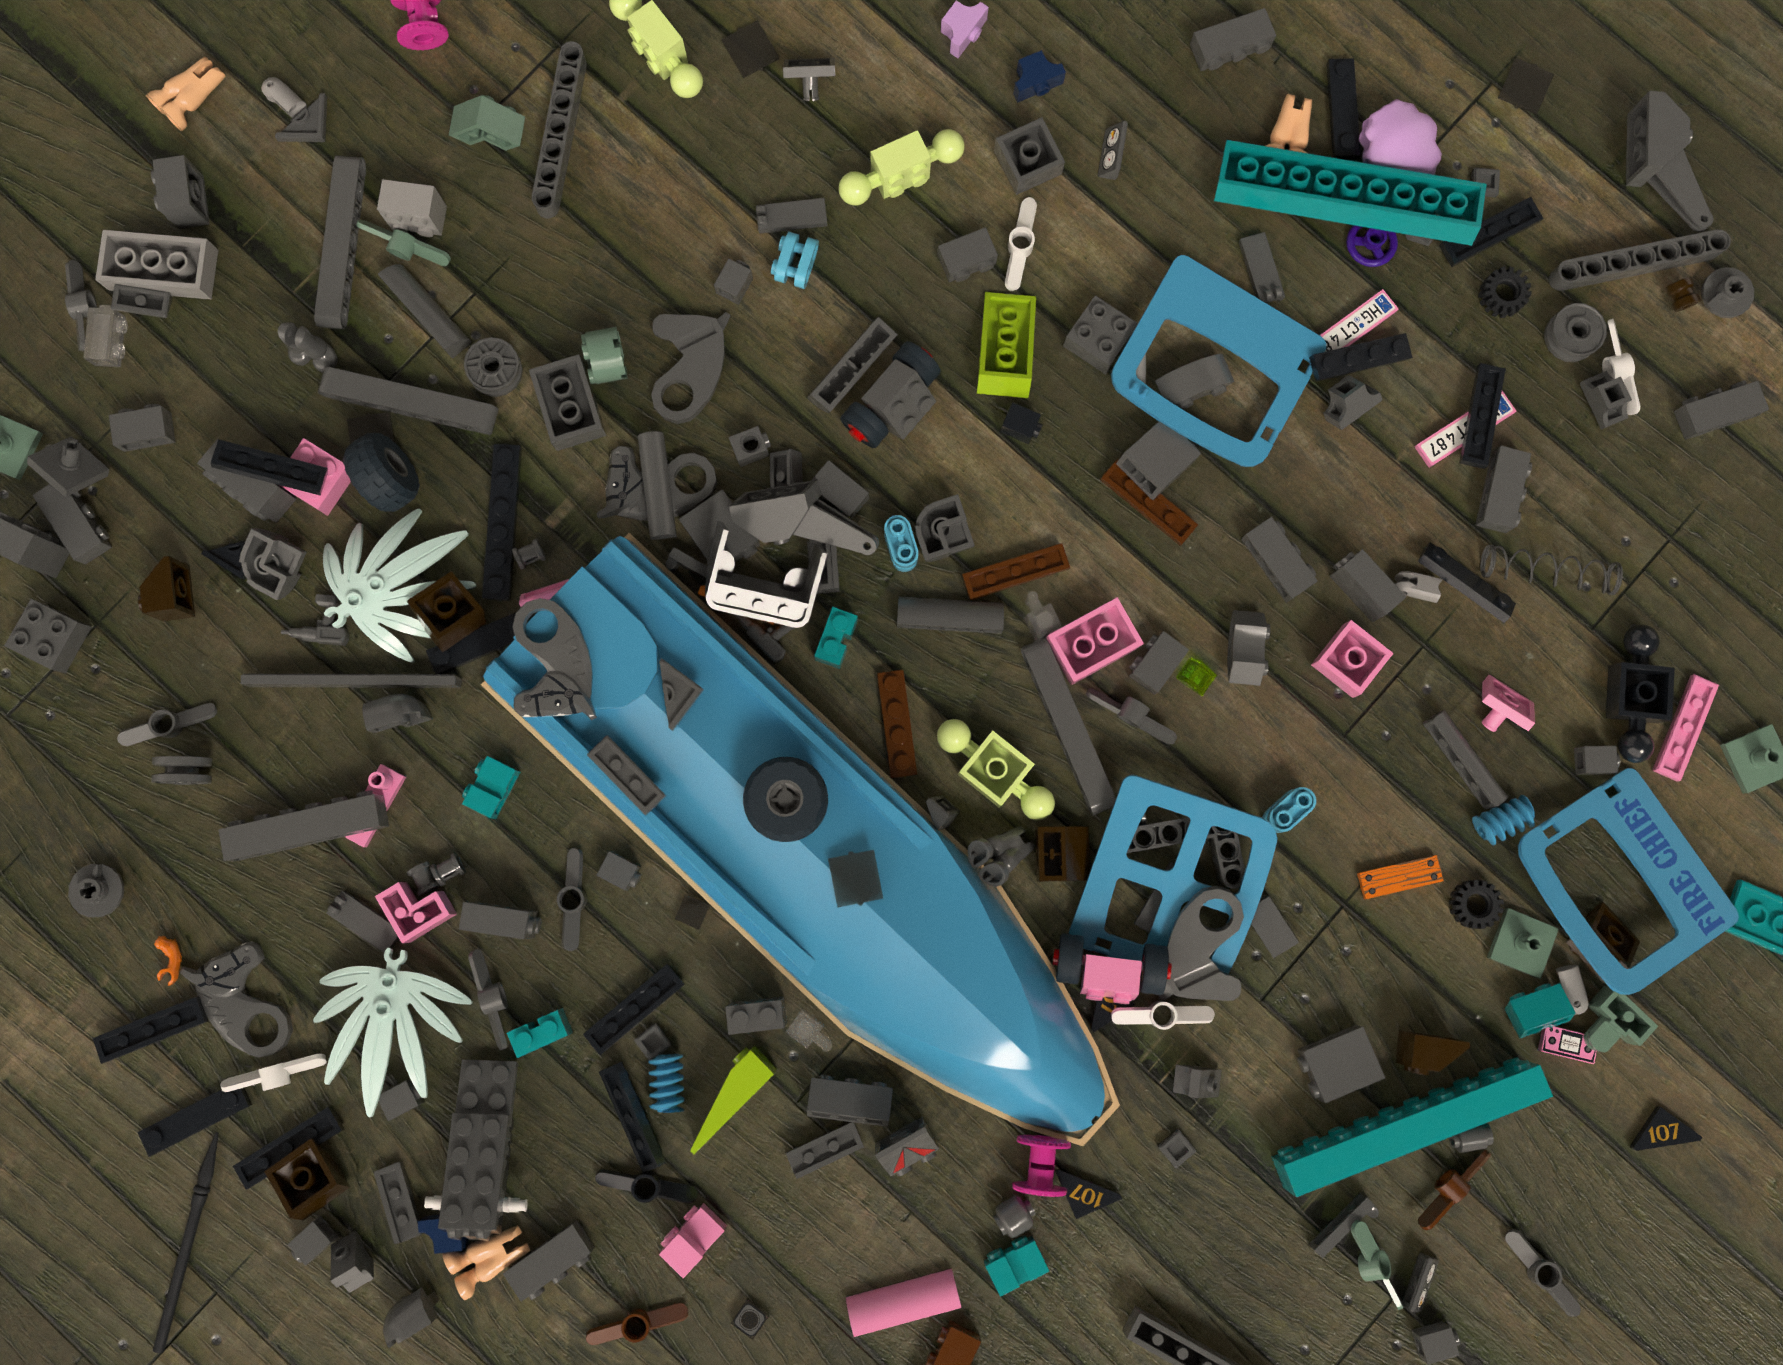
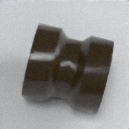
M1692 277L1676 281L1665 288L1668 296H1671L1674 301L1672 306L1675 312L1685 310L1701 302L1699 294L1693 290L1694 282Z

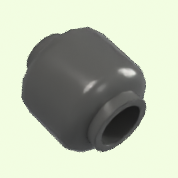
M1013 1196L996 1206V1214L993 1217L1003 1236L1008 1234L1009 1237L1014 1238L1033 1227L1032 1216L1036 1215L1028 1199L1023 1202L1019 1196Z

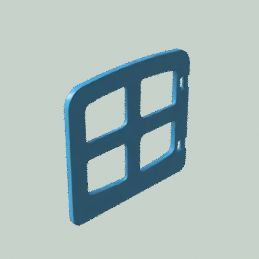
M1137 775L1126 776L1117 794L1070 926L1069 934L1083 936V949L1112 958L1142 961L1145 944L1167 946L1170 933L1183 903L1190 901L1202 888L1211 887L1196 881L1193 875L1210 828L1218 826L1245 835L1252 841L1239 891L1234 894L1242 905L1244 915L1239 931L1222 943L1210 956V959L1222 972L1229 974L1248 933L1268 877L1277 844V835L1274 827L1262 817ZM1152 805L1190 818V823L1177 859L1170 870H1162L1128 858L1126 855L1147 808ZM1119 878L1157 889L1162 893V900L1147 941L1143 945L1109 934L1104 929L1116 881ZM1212 899L1203 904L1204 906L1227 913L1229 918L1226 924L1229 922L1232 909L1228 902L1222 899ZM1097 937L1111 941L1110 949L1095 945Z

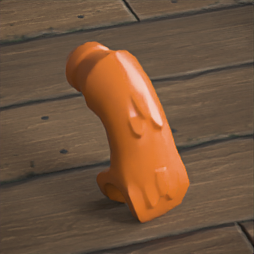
M159 936L154 945L169 958V964L167 968L159 971L157 979L161 981L166 973H170L171 980L168 982V986H171L178 979L182 955L175 939L172 940L165 936Z

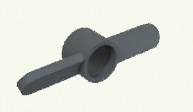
M70 260L65 265L68 294L65 295V304L69 315L76 323L78 350L85 351L83 318L96 316L98 314V307L93 293L90 290L84 289L82 266L79 262Z
M1089 688L1087 690L1086 696L1113 711L1118 718L1127 724L1147 732L1166 744L1175 743L1177 739L1176 733L1147 717L1150 709L1140 701L1127 696L1123 704H1120L1095 689Z
M207 703L179 713L158 710L150 716L148 722L122 730L118 734L117 740L123 746H130L158 736L174 738L181 733L183 727L211 719L217 714L218 710L213 703ZM170 715L172 727L168 732L162 733L160 721L164 716Z
M578 848L570 849L567 854L566 886L557 895V904L563 911L562 947L567 951H574L579 945L581 910L587 904V895L582 889L583 852ZM574 889L581 896V903L576 909H568L564 905L563 897L568 890Z
M476 949L469 953L468 959L478 989L479 1004L485 1015L488 1014L498 1048L503 1050L507 1048V1042L498 1011L508 1007L506 993L500 982L492 984L484 955L480 950Z
M1516 1229L1508 1230L1505 1240L1526 1265L1530 1281L1547 1290L1568 1316H1578L1581 1312L1580 1305L1562 1284L1561 1269L1555 1263L1542 1258L1520 1231ZM1549 1265L1551 1276L1546 1282L1540 1283L1538 1271L1542 1266Z

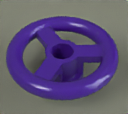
M1355 225L1351 227L1347 235V248L1351 257L1356 262L1367 267H1378L1386 264L1393 258L1398 246L1395 232L1370 228L1364 237H1355L1362 227ZM1388 235L1390 247L1384 255L1381 247L1386 242ZM1370 238H1374L1377 243H1373ZM1355 246H1365L1373 252L1376 259L1363 257Z

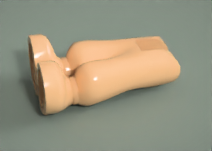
M203 57L184 72L167 80L161 90L150 91L146 94V97L180 131H183L187 127L184 112L186 110L195 111L226 76L218 67L212 68L213 63L211 60Z
M1286 95L1270 136L1271 144L1266 145V147L1285 150V146L1288 144L1290 151L1307 153L1304 149L1307 147L1312 99L1304 98L1299 110L1293 108L1295 95Z
M518 1225L502 1231L501 1234L491 1236L489 1241L478 1240L472 1242L464 1252L442 1253L444 1263L448 1271L453 1275L472 1263L476 1264L471 1270L455 1277V1285L462 1299L467 1300L473 1296L477 1282L491 1280L506 1267L530 1252L528 1244L525 1243L506 1253L503 1244L513 1240L522 1233Z

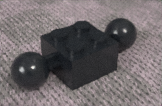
M1644 624L1631 627L1623 638L1626 651L1632 655V663L1620 662L1608 666L1606 718L1629 721L1628 731L1619 738L1618 751L1625 760L1632 763L1644 762L1654 752V741L1645 732L1646 722L1659 724L1672 721L1675 668L1649 665V656L1653 655L1659 648L1660 638L1654 628Z

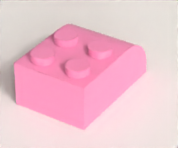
M1118 597L1046 637L1056 661L1070 686L1144 644Z

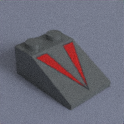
M923 1116L875 1143V1156L890 1176L897 1173L898 1177L913 1169L911 1165L921 1160L922 1163L931 1160L936 1156L935 1151L939 1150V1146Z

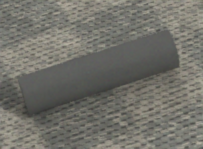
M653 431L639 434L637 437L650 540L677 537L664 433Z
M1445 709L1423 722L1427 731L1485 810L1499 806L1508 798Z

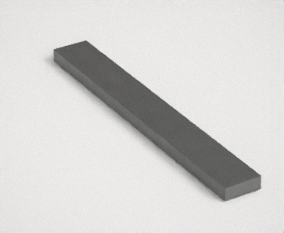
M455 674L241 675V684L248 687L461 688L462 679Z

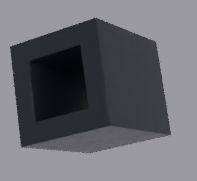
M1012 402L1000 433L1029 444L1032 437L1037 439L1043 426V424L1039 423L1041 414Z

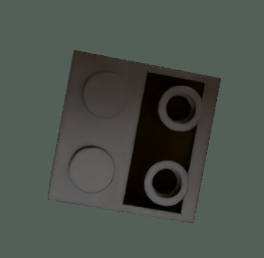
M1089 827L1035 828L1036 881H1087L1090 873Z

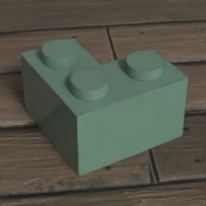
M480 95L454 106L449 136L469 145L486 141L507 151L520 146L525 116L517 113L510 106H503L494 102L495 100L490 96Z

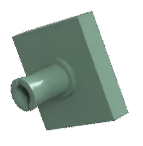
M0 415V472L21 480L28 466L27 458L34 454L43 433Z
M1773 724L1766 725L1720 745L1742 794L1752 792L1783 778V746Z
M1505 908L1487 958L1534 978L1541 979L1559 929L1510 908Z

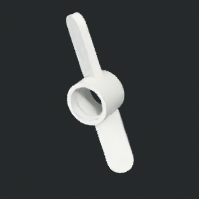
M1031 197L1025 198L1022 201L1017 226L1010 233L1008 240L1010 259L1005 286L1010 291L1017 290L1020 287L1025 260L1031 254L1035 242L1032 227L1037 202ZM1016 237H1025L1030 242V246L1020 249L1014 246L1012 240Z
M1609 319L1608 325L1616 355L1604 358L1602 371H1607L1613 379L1622 377L1632 399L1627 404V414L1634 415L1640 411V402L1633 377L1635 373L1634 361L1629 353L1622 354L1614 319Z
M1156 1001L1149 1007L1116 1008L1111 1013L1112 1021L1115 1024H1152L1163 1030L1169 1029L1175 1024L1210 1023L1215 1016L1214 1010L1209 1006H1173L1165 1001ZM1160 1005H1166L1171 1011V1018L1164 1025L1157 1024L1153 1019L1154 1010Z
M314 1054L230 1077L222 1081L220 1086L224 1092L261 1083L263 1091L291 1083L290 1074L326 1064V1055Z

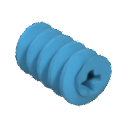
M1520 795L1518 799L1514 798L1509 803L1500 804L1499 808L1494 807L1489 812H1482L1480 817L1474 816L1472 822L1476 832L1482 839L1488 840L1491 845H1496L1495 836L1504 841L1506 840L1505 831L1513 837L1516 835L1514 827L1520 832L1525 831L1524 823L1530 828L1535 827V812L1529 799L1525 795Z
M682 1054L658 1055L656 1058L649 1060V1064L656 1066V1069L650 1071L649 1075L657 1077V1080L649 1083V1086L657 1088L656 1092L649 1094V1097L657 1099V1102L649 1105V1108L661 1113L684 1111L683 1107L677 1106L684 1102V1097L676 1095L684 1090V1086L676 1084V1082L684 1079V1075L676 1073V1071L683 1069V1064L676 1062V1060L683 1057Z

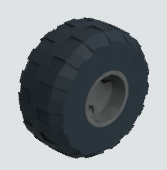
M366 433L345 449L343 464L346 474L349 476L353 486L358 490V493L369 504L380 511L395 512L416 498L420 484L415 468L406 454L389 437L381 433Z
M794 757L773 758L759 765L748 778L743 793L744 811L752 827L764 837L779 842L797 841L813 833L823 821L828 808L827 786L820 773L806 761Z

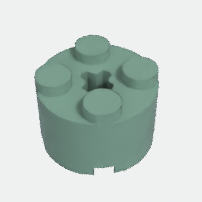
M617 327L585 332V334L581 335L583 356L588 363L589 369L587 370L591 384L628 379Z

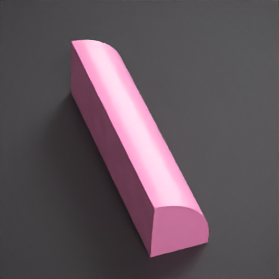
M952 1269L846 1297L848 1315L854 1337L961 1308Z

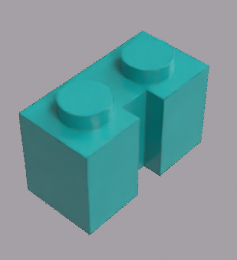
M832 607L814 656L815 661L837 669L841 668L847 652V645H844L843 641L844 638L851 640L858 622L857 615Z
M487 756L485 760L482 759L475 769V774L478 777L474 785L469 783L462 795V798H464L462 805L491 819H497L521 772Z
M1550 983L1541 985L1535 989L1534 993L1528 995L1525 992L1515 994L1509 998L1510 1001L1505 1007V1011L1519 1039L1538 1033L1542 1029L1552 1028L1569 1022L1576 1014L1560 983L1551 986Z
M563 1008L538 1018L537 1021L540 1026L535 1027L534 1022H530L507 1032L517 1058L573 1033Z
M1023 1235L1011 1242L1013 1246L1005 1250L998 1248L987 1254L988 1258L984 1260V1264L1000 1297L1019 1288L1021 1284L1050 1272L1033 1236L1027 1238L1026 1235Z

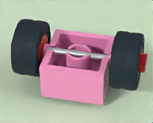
M1061 934L1059 949H1054L1053 965L1057 966L1056 982L1078 984L1081 966L1083 965L1080 994H1086V999L1102 1001L1104 997H1111L1114 1003L1129 1004V1001L1135 1000L1139 995V985L1142 993L1164 994L1167 979L1170 980L1172 963H1168L1169 950L1167 946L1145 944L1142 961L1088 954L1085 957L1083 955V936Z

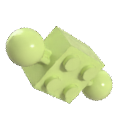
M609 0L610 10L613 15L620 20L628 21L630 27L628 33L633 39L631 44L639 55L644 54L647 58L646 63L653 74L656 75L658 73L663 80L670 77L672 90L678 96L683 98L696 96L703 86L702 74L694 65L688 64L683 38L653 0L642 6V0Z
M945 129L935 135L931 146L926 147L917 130L871 151V173L865 175L861 172L853 171L842 177L839 183L840 197L847 204L857 206L866 202L870 197L871 190L878 187L883 199L897 197L905 189L912 186H922L930 178L932 162L939 160L942 163H953L960 159L964 152V140L955 130Z
M950 719L941 724L937 731V741L940 747L949 753L962 752L969 758L968 762L958 773L961 778L999 808L1013 793L1021 800V809L1030 819L1043 820L1051 815L1055 806L1053 794L1045 787H1030L1022 781L1035 765L1032 761L993 730L984 742L978 746L971 740L970 729L963 721Z

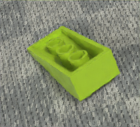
M985 292L977 394L1029 397L1032 381L1036 296Z
M755 1045L750 1050L745 1047L732 1060L735 1066L731 1069L690 1150L693 1154L776 1072L777 1068Z

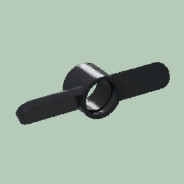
M601 1169L595 1177L596 1182L601 1186L631 1191L633 1197L642 1203L650 1202L657 1197L691 1204L698 1197L695 1187L660 1180L658 1175L651 1171L642 1172L636 1176ZM643 1177L650 1178L655 1183V1193L651 1196L640 1194L637 1189L639 1179Z

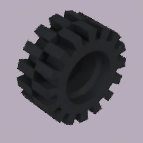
M1501 267L1499 270L1493 271L1481 284L1478 298H1483L1480 301L1481 306L1485 304L1488 306L1485 309L1487 313L1490 310L1493 311L1491 316L1496 317L1500 314V318H1505L1507 315L1511 317L1528 303V298L1532 292L1528 291L1531 288V283L1525 284L1528 277L1526 275L1520 277L1521 270L1518 269L1514 273V267H1509L1507 270L1505 267ZM1497 285H1508L1514 293L1513 299L1510 301L1502 300L1496 293Z
M1471 880L1462 882V885H1457L1455 887L1456 891H1452L1450 894L1453 899L1449 900V905L1453 907V909H1450V913L1455 914L1456 917L1454 919L1456 922H1461V925L1464 927L1485 929L1495 925L1494 921H1499L1501 917L1498 914L1503 913L1504 910L1500 908V904H1504V901L1499 899L1498 896L1501 893L1499 890H1494L1495 886L1493 884H1487V881ZM1473 894H1479L1485 900V909L1479 915L1472 914L1467 908V900Z

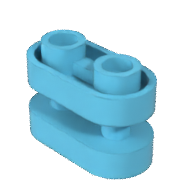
M788 232L786 236L782 235L778 248L781 253L778 260L774 259L771 268L774 280L786 283L789 276L795 278V287L805 289L815 262L819 240L808 237L806 243L802 244L799 243V234ZM796 253L802 254L798 268L792 267Z
M901 515L892 516L886 521L884 526L885 541L893 566L901 572H908L917 565L918 548L909 521Z
M1306 787L1291 789L1265 811L1263 818L1271 823L1276 833L1287 832L1314 809L1316 805L1315 794Z

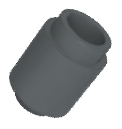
M1485 1123L1449 1137L1452 1148H1456L1459 1153L1486 1149L1488 1145H1492L1493 1133L1489 1124Z

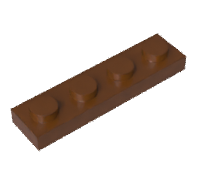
M1117 459L1101 477L1100 481L1181 546L1198 524L1162 494H1159L1152 500L1116 464L1119 460Z
M1060 543L964 573L962 578L969 600H973L1069 570L1070 565L1063 544Z
M904 671L877 673L891 779L917 775Z

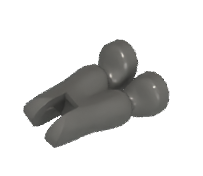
M282 323L278 327L279 338L288 348V356L294 364L303 366L313 359L314 367L321 373H323L324 367H336L338 361L337 354L325 340L312 335L304 326L297 328L294 323Z
M1022 826L1015 827L987 840L978 838L970 843L968 846V859L972 867L978 868L990 859H993V862L979 871V878L983 882L995 887L1001 886L1008 880L1009 873L1036 848L1032 840L1026 844L1021 839L1020 835L1026 832Z

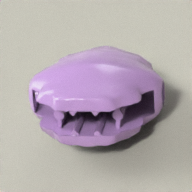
M1395 99L1389 104L1384 105L1362 123L1359 142L1364 148L1362 155L1363 163L1435 175L1436 167L1442 156L1435 141L1437 136L1436 123L1429 115L1420 113L1413 103Z

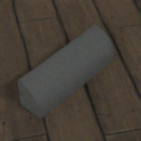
M395 264L378 273L388 288L452 359L472 343L403 265Z
M877 317L806 398L822 411L830 413L898 334Z
M900 596L898 599L897 628L1002 634L1004 603Z

